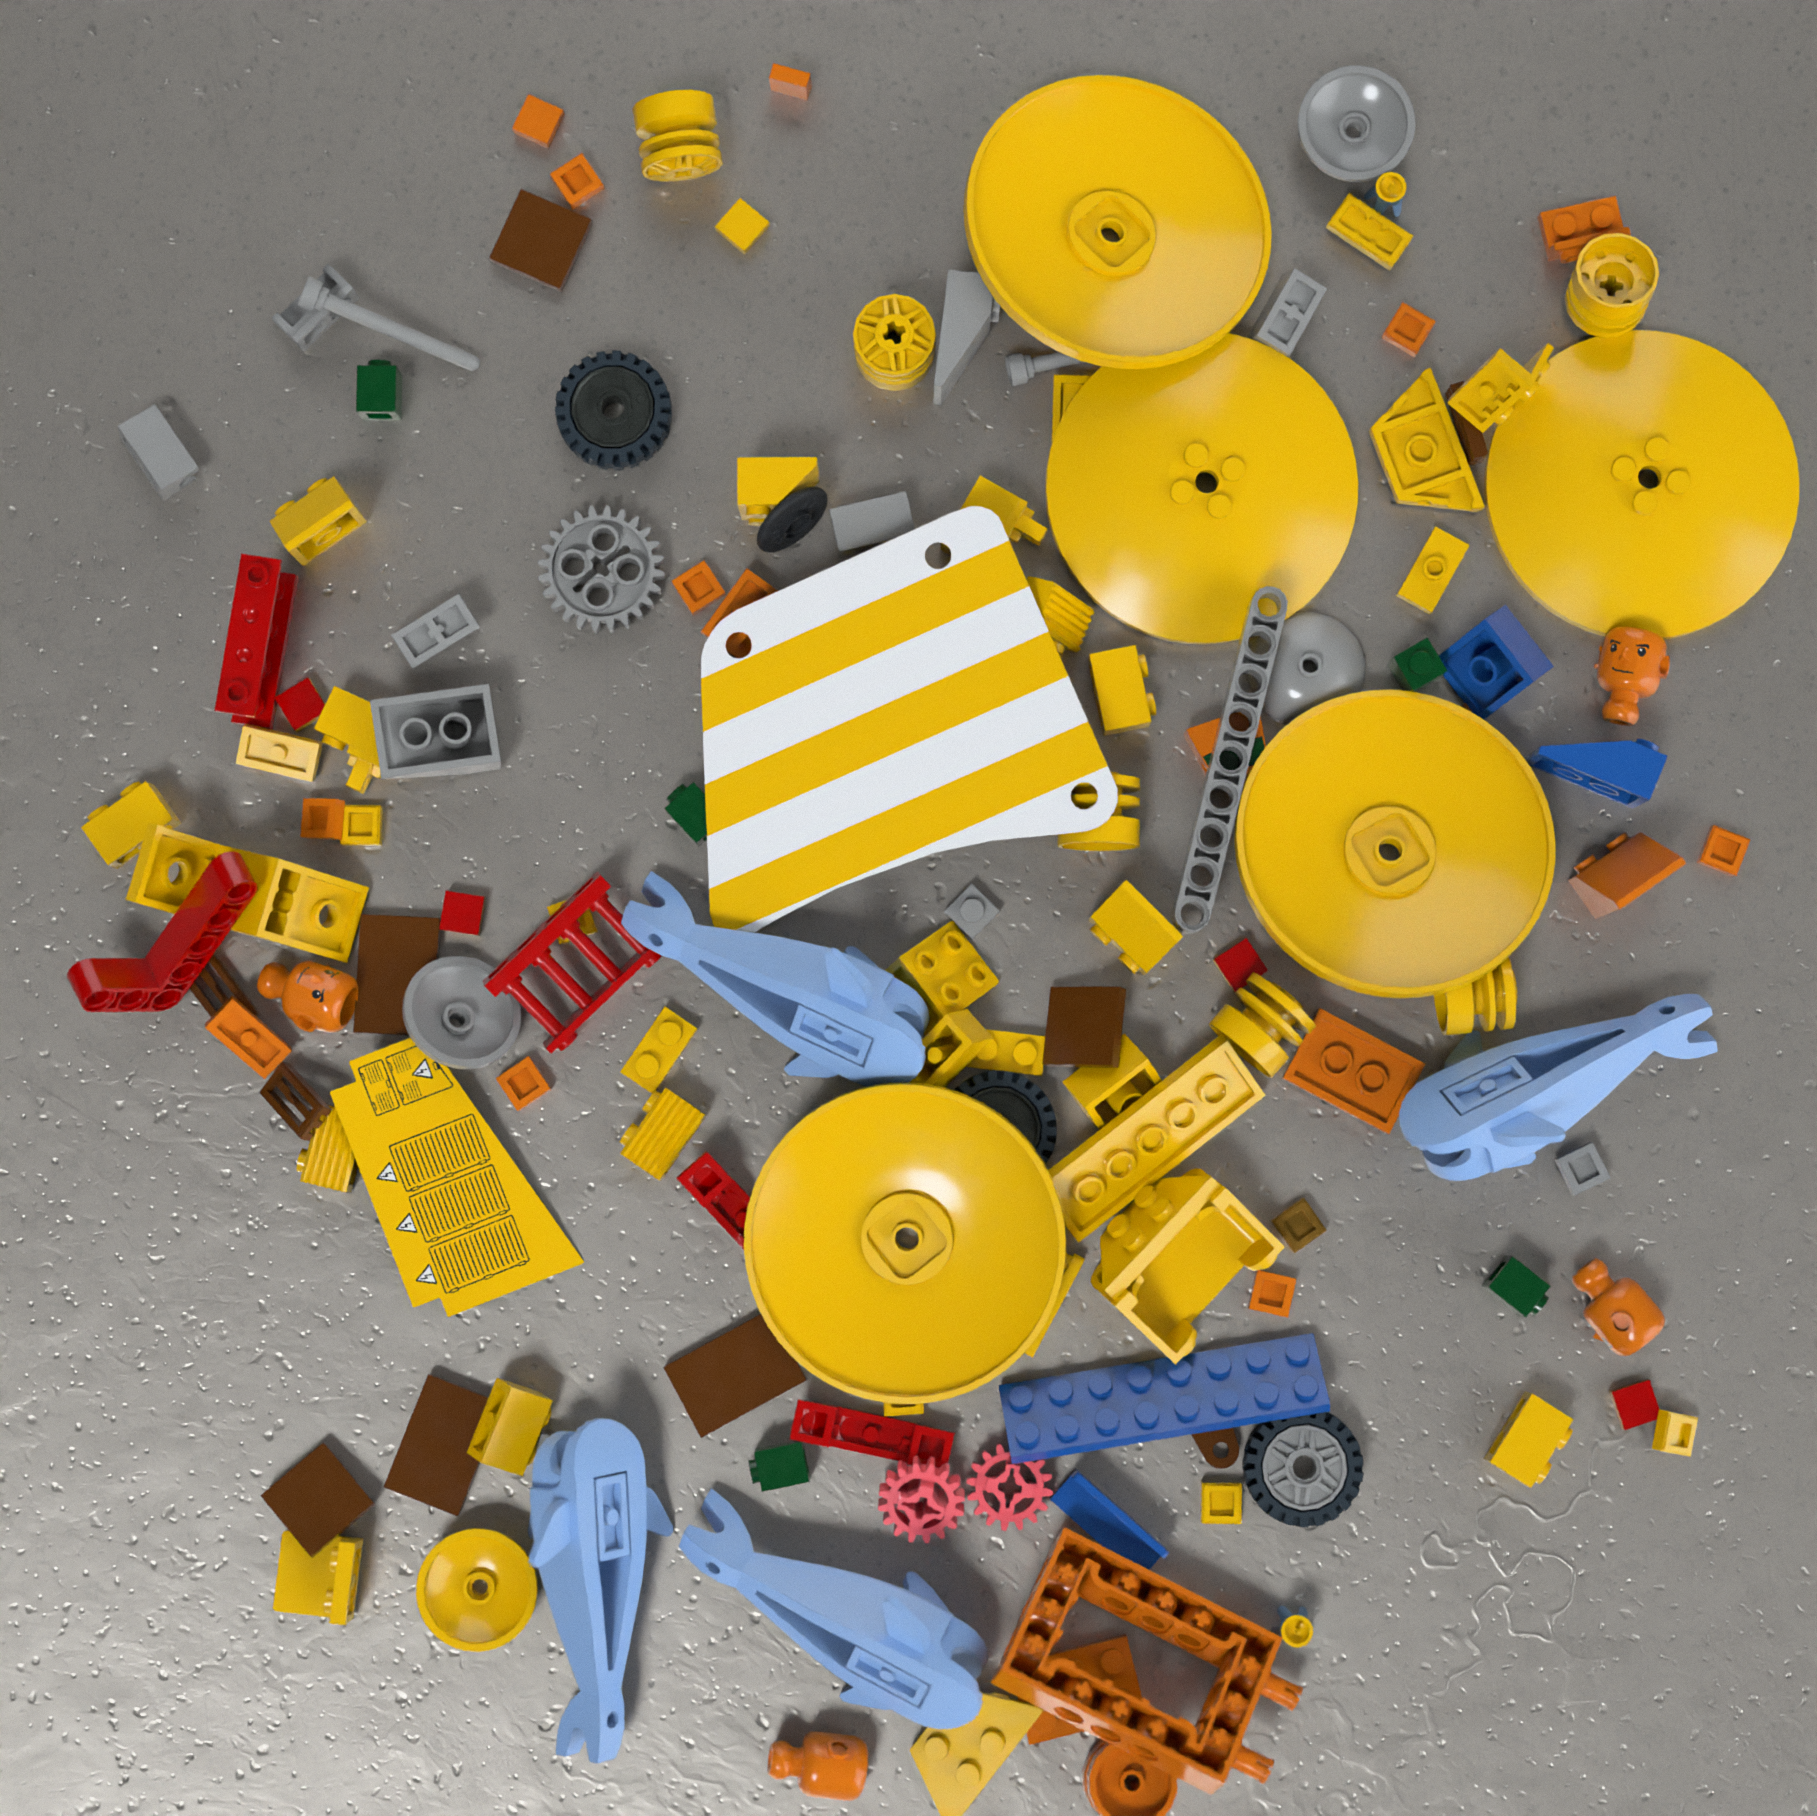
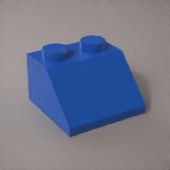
M1506 604L1481 621L1439 655L1447 669V672L1443 675L1462 701L1466 702L1471 711L1484 720L1554 667Z

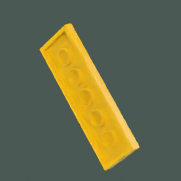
M1219 1035L1048 1170L1061 1201L1065 1226L1078 1243L1134 1200L1135 1195L1144 1186L1153 1185L1265 1096L1226 1038Z

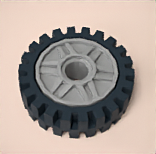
M1329 1412L1260 1423L1250 1434V1438L1244 1448V1458L1242 1459L1245 1484L1256 1504L1272 1518L1284 1524L1298 1527L1324 1525L1327 1521H1333L1338 1518L1339 1514L1346 1511L1352 1505L1351 1502L1354 1497H1357L1364 1475L1362 1471L1364 1465L1363 1456L1361 1455L1358 1441L1350 1429ZM1300 1456H1309L1313 1463L1311 1472L1303 1477L1296 1476L1293 1472L1294 1461Z

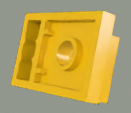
M148 823L125 900L175 914L209 863L222 853L235 851L242 856L257 884L258 890L230 931L280 943L347 963L369 887L283 859L220 845L164 826ZM176 862L179 872L176 879L170 882L168 871L170 866ZM326 905L328 916L326 921L320 924L319 913Z

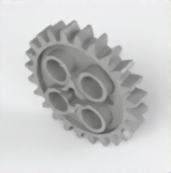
M606 505L602 516H598L594 507L589 506L588 517L584 519L576 510L574 511L575 523L572 525L564 519L560 520L564 529L561 534L550 530L549 534L555 542L554 545L542 544L541 546L542 550L549 555V559L538 560V565L548 570V572L538 576V580L542 584H551L542 593L545 599L557 597L551 608L554 612L566 609L562 618L564 622L568 623L575 616L578 617L577 628L581 631L588 622H591L595 634L599 633L601 625L605 623L610 632L614 633L615 622L621 621L628 629L630 628L628 617L632 614L641 621L644 619L640 610L642 605L654 609L655 605L649 598L650 594L662 595V589L654 584L657 580L666 579L665 572L655 568L666 563L664 556L653 555L654 552L661 548L659 540L647 542L653 533L652 529L647 527L638 531L641 524L640 518L636 516L629 523L626 522L627 512L625 509H621L616 517H612L611 508L609 505ZM602 534H610L615 537L614 545L607 551H600L595 548V541ZM624 547L630 548V551L627 554H624L618 557L616 560H613L618 556V554ZM578 558L584 561V569L580 574L571 576L565 573L564 568L569 560ZM601 563L603 566H607L610 573L605 577L600 573L596 574L597 571L594 566ZM627 564H635L640 567L639 575L632 581H625L619 577L621 568ZM591 579L580 592L576 593L574 591L577 585H581ZM597 588L609 591L608 600L600 606L589 603L590 594Z

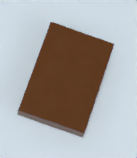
M361 914L356 979L359 987L358 1001L355 1000L354 1033L409 1036L404 1024L402 1011L404 994L415 974L428 963L439 959L441 934L439 927L441 918Z
M761 1314L663 1367L701 1438L807 1380L798 1362L778 1342Z
M428 1374L387 1476L384 1488L458 1517L480 1465V1462L469 1455L467 1450L489 1396L433 1374Z

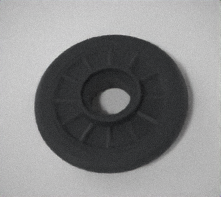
M807 487L794 492L781 501L762 522L757 533L758 547L764 552H778L792 546L807 535L825 512L828 501L826 492L820 487Z

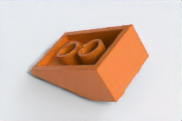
M1624 832L1606 844L1609 850L1607 854L1598 860L1592 854L1573 868L1577 874L1568 881L1593 917L1597 919L1620 910L1687 863L1680 855L1641 832L1630 838Z

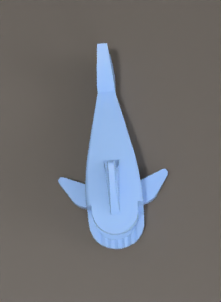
M652 871L646 877L641 891L651 906L630 900L625 907L621 924L639 943L661 956L682 963L757 1026L798 1053L784 1067L788 1075L831 1078L840 1075L868 1087L886 1083H909L916 1078L923 1068L926 1055L921 1037L928 1027L930 1019L924 1000L914 989L894 978L893 974L879 968L856 947L847 946L843 953L834 947L827 948L783 937L697 925L694 922L690 908L681 894L669 882Z
M1699 994L1671 996L1648 1005L1635 1015L1539 1034L1509 1042L1484 1052L1480 1032L1472 1030L1471 1033L1466 1034L1446 1059L1445 1069L1423 1079L1407 1093L1399 1111L1401 1132L1405 1140L1423 1151L1428 1169L1434 1175L1447 1180L1465 1181L1480 1177L1489 1172L1495 1173L1504 1168L1530 1164L1536 1159L1534 1152L1549 1143L1564 1140L1566 1136L1565 1131L1601 1102L1653 1051L1666 1057L1679 1059L1700 1058L1718 1052L1716 1040L1707 1031L1693 1030L1712 1016L1711 1006Z
M597 1418L586 1421L584 1425L577 1428V1431H558L545 1439L538 1449L534 1459L532 1487L530 1488L531 1514L528 1524V1535L534 1542L529 1556V1563L532 1567L539 1568L557 1630L580 1690L570 1701L561 1717L557 1731L556 1754L566 1757L579 1753L585 1741L589 1762L598 1764L616 1758L623 1737L625 1723L621 1686L640 1595L647 1531L668 1537L673 1532V1525L656 1493L651 1488L646 1487L644 1455L637 1438L623 1424L611 1419Z
M711 1488L701 1510L715 1533L689 1524L681 1538L680 1549L701 1572L719 1583L736 1588L816 1661L848 1683L849 1686L843 1688L839 1697L842 1701L882 1710L891 1709L920 1725L935 1729L961 1727L971 1722L979 1714L983 1701L982 1693L979 1692L978 1683L975 1679L980 1676L987 1663V1647L974 1629L949 1612L944 1602L923 1578L915 1572H908L902 1582L904 1588H901L883 1580L843 1569L754 1552L750 1535L740 1515L727 1500Z

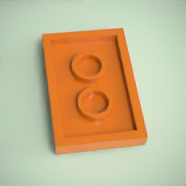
M1318 1008L1312 1019L1316 1027L1310 1034H1304L1303 1042L1296 1049L1281 1079L1383 1133L1390 1134L1399 1116L1402 1101L1414 1087L1425 1063Z
M1126 1634L1049 1653L1044 1664L1048 1666L1052 1661L1059 1658L1068 1659L1076 1663L1075 1668L1101 1681L1108 1679L1113 1682V1687L1138 1700L1142 1699ZM1018 1697V1701L1029 1703ZM1044 1710L1026 1734L1029 1745L1083 1732L1084 1730Z

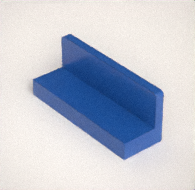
M1076 1468L1049 1498L1103 1547L1148 1570L1153 1567L1160 1557L1164 1559L1169 1554L1165 1546Z

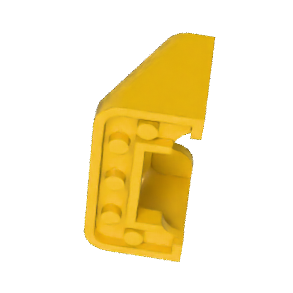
M1195 1168L1187 1171L1181 1177L1208 1174L1202 1169ZM1218 1181L1216 1182L1221 1186L1220 1189L1116 1300L1102 1289L1101 1262L1091 1276L1092 1286L1175 1364L1182 1357L1188 1355L1195 1347L1197 1331L1191 1325V1322L1244 1266L1252 1271L1270 1267L1275 1262L1277 1255L1285 1248Z

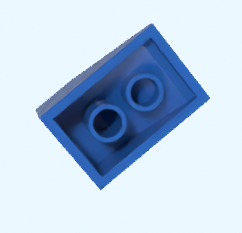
M1636 739L1635 742L1628 740L1540 746L1526 756L1525 760L1533 768L1634 809L1651 799L1668 756L1658 752V745L1644 739Z

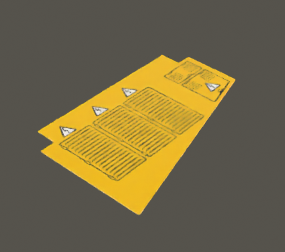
M411 1038L349 1061L356 1081L331 1091L330 1095L413 1307L440 1298L447 1316L450 1317L584 1263L447 1066L425 1055Z

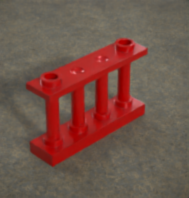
M241 553L214 709L215 712L232 714L231 722L234 724H250L273 730L277 701L274 697L279 695L299 578L296 574L280 572L281 559Z
M598 872L588 879L482 981L486 989L494 997L501 992L505 995L510 993L550 1034L543 1042L545 1049L550 1054L557 1048L563 1051L572 1044L578 1036L575 1031L643 965L648 969L662 957L660 954L639 943L621 924L623 915L608 900L609 895L606 893L612 886ZM588 908L592 912L597 911L637 952L620 969L579 928L581 923L577 919ZM559 936L563 940L568 938L608 979L592 996L550 955L552 950L549 946ZM530 964L534 967L539 966L579 1007L563 1024L521 983L523 978L519 974Z

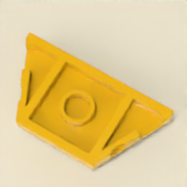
M1431 368L1423 371L1419 378L1370 428V437L1397 504L1472 512L1481 511L1485 507L1433 372Z
M1210 1175L1160 1178L1153 1185L1144 1186L1135 1195L1134 1201L1124 1212L1109 1222L1107 1230L1100 1236L1102 1289L1116 1300L1221 1186Z
M979 1690L982 1693L983 1704L979 1714L971 1722L952 1729L927 1727L909 1751L940 1816H962L1044 1711L1043 1709L1030 1703L1009 1699L1008 1695L995 1692L987 1694Z

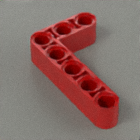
M235 851L225 852L215 857L209 863L145 958H88L74 964L67 972V979L82 1009L86 1012H160L177 1005L258 890L257 884L242 856Z

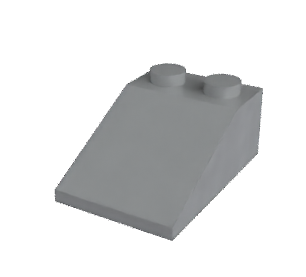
M948 269L934 380V404L941 405L989 335L990 323L999 321L1000 305L985 286L979 273Z
M489 684L370 700L381 779L462 775L501 769V758Z

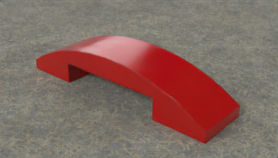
M705 1151L676 1178L744 1250V1227L750 1196Z
M798 1399L789 1439L896 1461L902 1460L908 1465H913L914 1456L919 1457L921 1464H927L930 1457H935V1467L940 1468L943 1464L949 1462L955 1433L875 1413Z

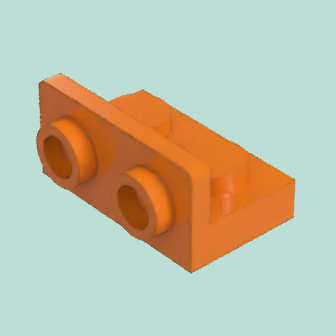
M1616 196L1540 212L1537 217L1548 261L1560 259L1561 263L1577 261L1580 252L1588 242L1603 234L1622 233L1631 235L1630 228L1623 227Z

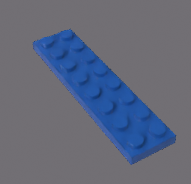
M1314 1333L1190 1353L1182 1357L1177 1364L1166 1357L998 1385L1012 1464L1330 1411L1329 1396Z

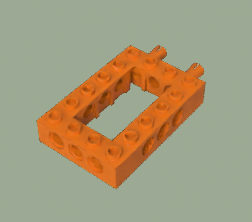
M1065 1527L1052 1543L991 1680L992 1684L1210 1795L1225 1784L1231 1768L1259 1781L1261 1784L1267 1781L1271 1773L1268 1769L1273 1768L1274 1760L1243 1746V1736L1260 1695L1286 1707L1289 1711H1293L1300 1699L1297 1695H1301L1303 1687L1271 1673V1666L1283 1639L1282 1637ZM1078 1597L1218 1667L1195 1727L1191 1722L1182 1717L1176 1719L1150 1706V1701L1145 1698L1138 1700L1113 1687V1682L1108 1679L1101 1681L1075 1668L1076 1663L1068 1659L1059 1658L1052 1661L1048 1666L1044 1665L1051 1649L1061 1638L1063 1630L1060 1627L1066 1614L1076 1603Z

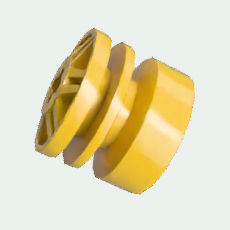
M691 89L672 90L645 97L635 103L632 110L636 134L638 138L645 140L638 148L639 155L643 159L640 164L645 178L663 182L695 179L711 174L722 166V154L720 149H717L720 146V140L717 134L711 132L717 125L714 100L711 94Z
M1622 233L1603 234L1588 242L1578 256L1565 294L1567 313L1576 326L1587 334L1602 338L1619 337L1637 326L1643 319L1659 278L1657 258L1649 246L1636 237Z
M899 294L880 296L865 305L856 318L853 331L856 363L865 379L878 388L890 391L910 389L924 380L933 366L936 352L934 322L926 308L912 297ZM895 332L897 337L901 336V343L894 344L892 339H888V333Z
M1110 771L1117 786L1118 801L1111 817L1098 828L1089 831L1058 834V847L1079 851H1122L1140 848V820L1129 816H1122V810H1129L1140 806V798L1122 795L1140 791V778ZM1079 783L1071 791V793L1076 794L1071 795V800L1079 809H1089L1097 802V790L1090 783Z
M1509 957L1480 979L1461 988L1433 995L1436 1017L1443 1036L1471 1033L1475 1015H1478L1480 1024L1485 1032L1494 1030L1495 1022H1497L1500 1030L1514 1028L1517 984Z
M1253 972L1246 982L1257 995L1254 996L1241 987L1235 992L1241 1003L1246 1007L1243 1012L1225 1004L1208 1025L1218 1036L1222 1035L1226 1038L1235 1052L1264 1075L1272 1078L1289 1058L1284 1049L1278 1044L1279 1041L1284 1039L1295 1046H1300L1303 1040L1292 1026L1306 1034H1310L1316 1025L1306 1014L1303 1006L1290 993L1278 984L1272 983Z

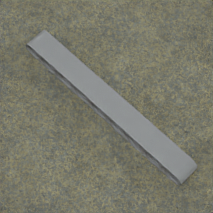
M1267 586L1258 590L1247 608L1172 908L1171 919L1173 925L1178 931L1185 934H1193L1200 931L1208 924L1211 918L1287 612L1288 601L1286 596L1276 587ZM1263 598L1273 600L1277 606V614L1274 616L1263 615L1258 609V601ZM1253 636L1263 638L1268 645L1267 653L1262 655L1253 653L1249 649L1248 639ZM1244 674L1254 676L1258 682L1257 692H1244L1238 684L1239 677ZM1235 712L1244 714L1249 721L1248 730L1243 732L1233 730L1229 724L1230 714ZM1223 751L1234 752L1239 758L1238 769L1227 770L1223 768L1219 761L1220 753ZM1222 789L1226 791L1230 798L1228 808L1218 809L1211 804L1210 793L1212 790ZM1212 827L1217 830L1220 835V843L1217 847L1209 848L1201 842L1200 832L1203 828ZM1203 866L1208 869L1211 875L1209 885L1201 887L1192 882L1190 872L1193 867ZM1193 904L1198 907L1201 912L1199 924L1194 926L1188 925L1182 920L1181 909L1184 905Z

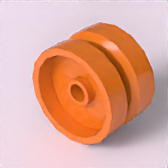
M1101 1740L1088 1753L1082 1769V1789L1089 1805L1100 1816H1165L1172 1808L1177 1794V1778ZM1130 1774L1136 1775V1780L1130 1782L1131 1789H1127L1124 1785L1125 1778Z

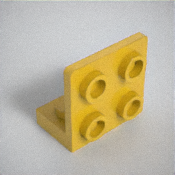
M1547 343L1523 367L1499 348L1452 394L1447 403L1482 433L1494 422L1500 426L1515 409L1512 405L1518 399L1524 403L1539 387L1537 381L1551 366L1547 359L1554 347Z
M953 921L948 922L901 955L885 969V971L893 974L894 978L914 989L924 1000L930 1018L928 1027L924 1032L925 1036L947 1013L964 1010L999 983L997 977Z
M289 1530L283 1531L273 1610L330 1617L329 1624L346 1625L353 1620L363 1538L339 1535L312 1558Z

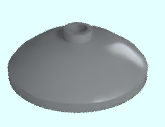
M1360 65L1337 68L1319 78L1307 91L1302 101L1297 123L1301 145L1311 162L1327 175L1348 182L1374 180L1397 167L1406 156L1412 144L1416 125L1414 108L1404 88L1387 73ZM1354 127L1359 131L1360 135L1358 137H1350L1346 129Z
M1297 612L1284 621L1262 708L1268 716L1286 726L1296 717L1321 703L1347 694L1362 692L1365 681V660L1357 639L1348 628L1332 617L1315 612ZM1258 636L1251 651L1257 655L1267 653V642ZM1303 661H1314L1316 671L1313 673L1306 672L1303 669ZM1247 674L1251 692H1257L1258 682L1256 678Z
M448 956L428 963L412 978L403 998L404 1024L415 1045L429 1058L451 1068L477 1069L496 1062L511 1048L520 1030L521 1008L519 1002L510 993L505 995L501 992L494 997L484 986L482 981L495 969L494 967L471 957ZM449 1019L458 1020L461 1027H454Z

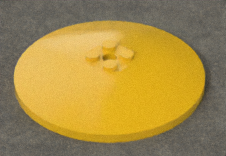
M1079 76L1054 82L1027 94L1010 106L989 129L974 156L966 181L963 205L965 233L974 264L985 286L1003 310L1026 332L1056 351L1083 362L1117 369H1147L1175 364L1200 354L1224 338L1239 323L1254 302L1268 269L1272 234L1270 212L1262 184L1250 159L1225 127L1209 113L1176 92L1153 83L1122 76ZM1104 228L1113 229L1119 235L1120 240L1118 242L1107 241L1102 236L1101 230Z
M1631 330L1619 337L1602 338L1595 336L1576 343L1549 359L1548 362L1551 366L1537 381L1539 387L1533 395L1524 403L1518 399L1512 405L1515 407L1512 414L1500 426L1496 425L1488 448L1484 470V497L1490 530L1503 560L1520 585L1554 615L1578 628L1606 637V634L1611 629L1623 626L1652 631L1662 636L1664 640L1684 636L1722 620L1745 604L1760 590L1782 559L1792 536L1799 504V471L1793 441L1785 420L1765 389L1747 370L1717 349L1688 337L1661 331ZM1650 469L1654 471L1658 477L1657 487L1652 489L1643 487L1638 480L1640 470Z
M1228 333L1207 350L1175 364L1147 369H1117L1104 366L1099 368L1075 394L1055 431L1046 467L1045 499L1050 529L1058 552L1076 582L1097 605L1120 622L1146 635L1183 644L1209 645L1240 640L1248 605L1254 594L1261 588L1267 586L1276 587L1285 594L1288 601L1285 620L1303 608L1317 595L1332 576L1349 543L1358 505V475L1352 442L1345 424L1323 388L1309 373L1282 353L1258 341ZM1203 472L1212 474L1217 483L1215 491L1211 493L1201 492L1196 487V476ZM1263 598L1258 601V609L1263 615L1274 616L1277 614V606L1273 600Z
M1389 689L1351 693L1330 699L1296 717L1278 732L1256 760L1245 782L1235 819L1234 845L1240 881L1254 913L1268 934L1288 955L1317 976L1343 988L1378 997L1417 998L1437 995L1461 988L1480 979L1505 961L1527 937L1544 908L1553 881L1556 854L1554 825L1547 799L1530 765L1515 746L1484 719L1450 701L1418 692ZM1382 844L1394 845L1399 851V858L1394 861L1385 860L1379 853V846Z
M907 1082L878 1084L859 1088L822 1104L799 1121L774 1148L756 1180L747 1208L744 1227L745 1265L751 1291L767 1326L784 1349L810 1373L846 1393L868 1400L895 1404L930 1403L956 1397L988 1383L1016 1362L1035 1341L1052 1312L1062 1283L1066 1259L1065 1219L1057 1189L1044 1161L1027 1138L1000 1113L968 1095L945 1087ZM908 1227L915 1230L919 1237L917 1245L912 1248L902 1247L896 1239V1234L900 1229Z

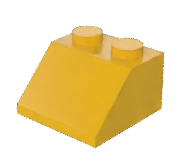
M737 457V505L741 520H748V524L751 526H761L767 515L789 495L803 488L815 486L819 482L817 457Z
M334 476L329 480L322 478L313 483L307 489L308 494L296 503L294 500H291L280 506L275 511L276 517L269 521L285 548L302 566L367 522Z
M1127 880L1089 918V921L1093 924L1089 929L1090 932L1104 946L1111 942L1121 952L1117 957L1118 960L1133 974L1139 970L1145 975L1184 937Z
M1124 1033L1121 1037L1118 1068L1080 1067L1062 1083L1099 1131L1160 1083L1162 1079L1148 1058Z

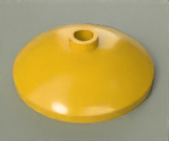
M485 1528L458 1531L440 1541L423 1561L416 1584L418 1608L429 1630L447 1645L470 1652L496 1649L514 1639L531 1619L538 1597L536 1571L529 1563V1556L526 1551L509 1536ZM482 1579L487 1583L488 1590L486 1593H478L475 1590L474 1582L476 1580Z

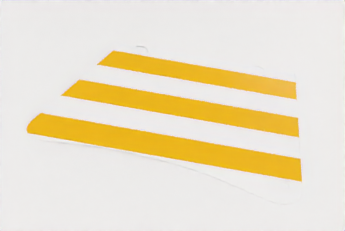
M969 506L954 511L735 610L718 623L704 644L701 655V697L710 916L714 927L755 933L778 918L836 888L932 853L993 840L1089 831L1098 828L1108 821L1117 805V786L1001 520L992 510L987 508ZM937 542L944 543L951 551V561L941 569H934L925 561L926 549L931 544ZM736 632L748 635L752 643L749 654L740 659L730 656L725 646L728 637ZM1083 782L1093 785L1098 794L1095 805L1085 810L1076 807L1071 800V791L1074 786Z

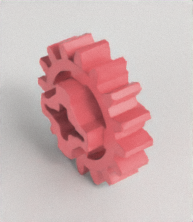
M997 1443L996 1454L991 1455L985 1449L982 1451V1456L985 1460L983 1464L972 1462L971 1467L977 1472V1476L966 1478L967 1484L975 1486V1490L968 1493L967 1498L971 1501H979V1504L973 1511L976 1515L983 1512L988 1514L986 1525L990 1526L997 1519L1000 1520L1002 1531L1007 1530L1009 1522H1015L1018 1530H1022V1519L1028 1518L1035 1524L1037 1518L1034 1511L1037 1508L1047 1511L1048 1506L1042 1501V1497L1052 1496L1053 1490L1045 1487L1044 1482L1052 1479V1475L1050 1472H1040L1039 1469L1045 1464L1044 1459L1023 1462L1033 1472L1036 1482L1025 1480L1019 1472L1020 1463L1012 1464L1010 1451H1004L1001 1443ZM1005 1460L1004 1468L996 1475H985L990 1467L999 1461ZM1013 1468L1015 1483L1021 1487L1020 1490H1013L1012 1495L1009 1496V1502L1006 1504L1004 1490L998 1487V1485L1007 1481V1476H1010V1470ZM983 1491L994 1493L1000 1501L999 1511L989 1505L983 1495ZM1023 1498H1033L1026 1508L1014 1512L1015 1504Z
M914 1456L913 1465L907 1466L902 1460L898 1461V1473L887 1470L885 1477L887 1483H880L879 1496L881 1498L878 1499V1511L885 1512L883 1514L884 1525L895 1523V1536L900 1535L903 1531L908 1532V1542L913 1543L916 1535H922L925 1544L930 1542V1534L936 1533L940 1539L945 1538V1526L954 1530L957 1528L956 1516H963L964 1504L961 1502L965 1501V1489L958 1488L960 1486L959 1474L948 1476L950 1467L948 1463L937 1468L935 1467V1457H930L927 1464H921L919 1457ZM936 1483H938L944 1490L939 1489ZM920 1497H924L923 1502H918Z

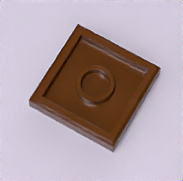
M520 189L489 260L496 265L562 292L593 224L592 219Z
M1120 986L1051 987L1042 1064L1048 1067L1118 1068L1126 989Z
M324 1442L260 1495L312 1558L376 1505Z

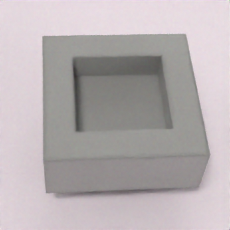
M973 884L944 911L971 940L1000 912Z
M1589 1142L1554 1159L1572 1196L1610 1179L1593 1142Z

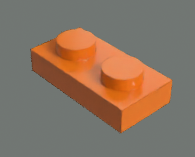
M231 996L205 1023V1028L264 1079L292 1051V1047L234 996Z

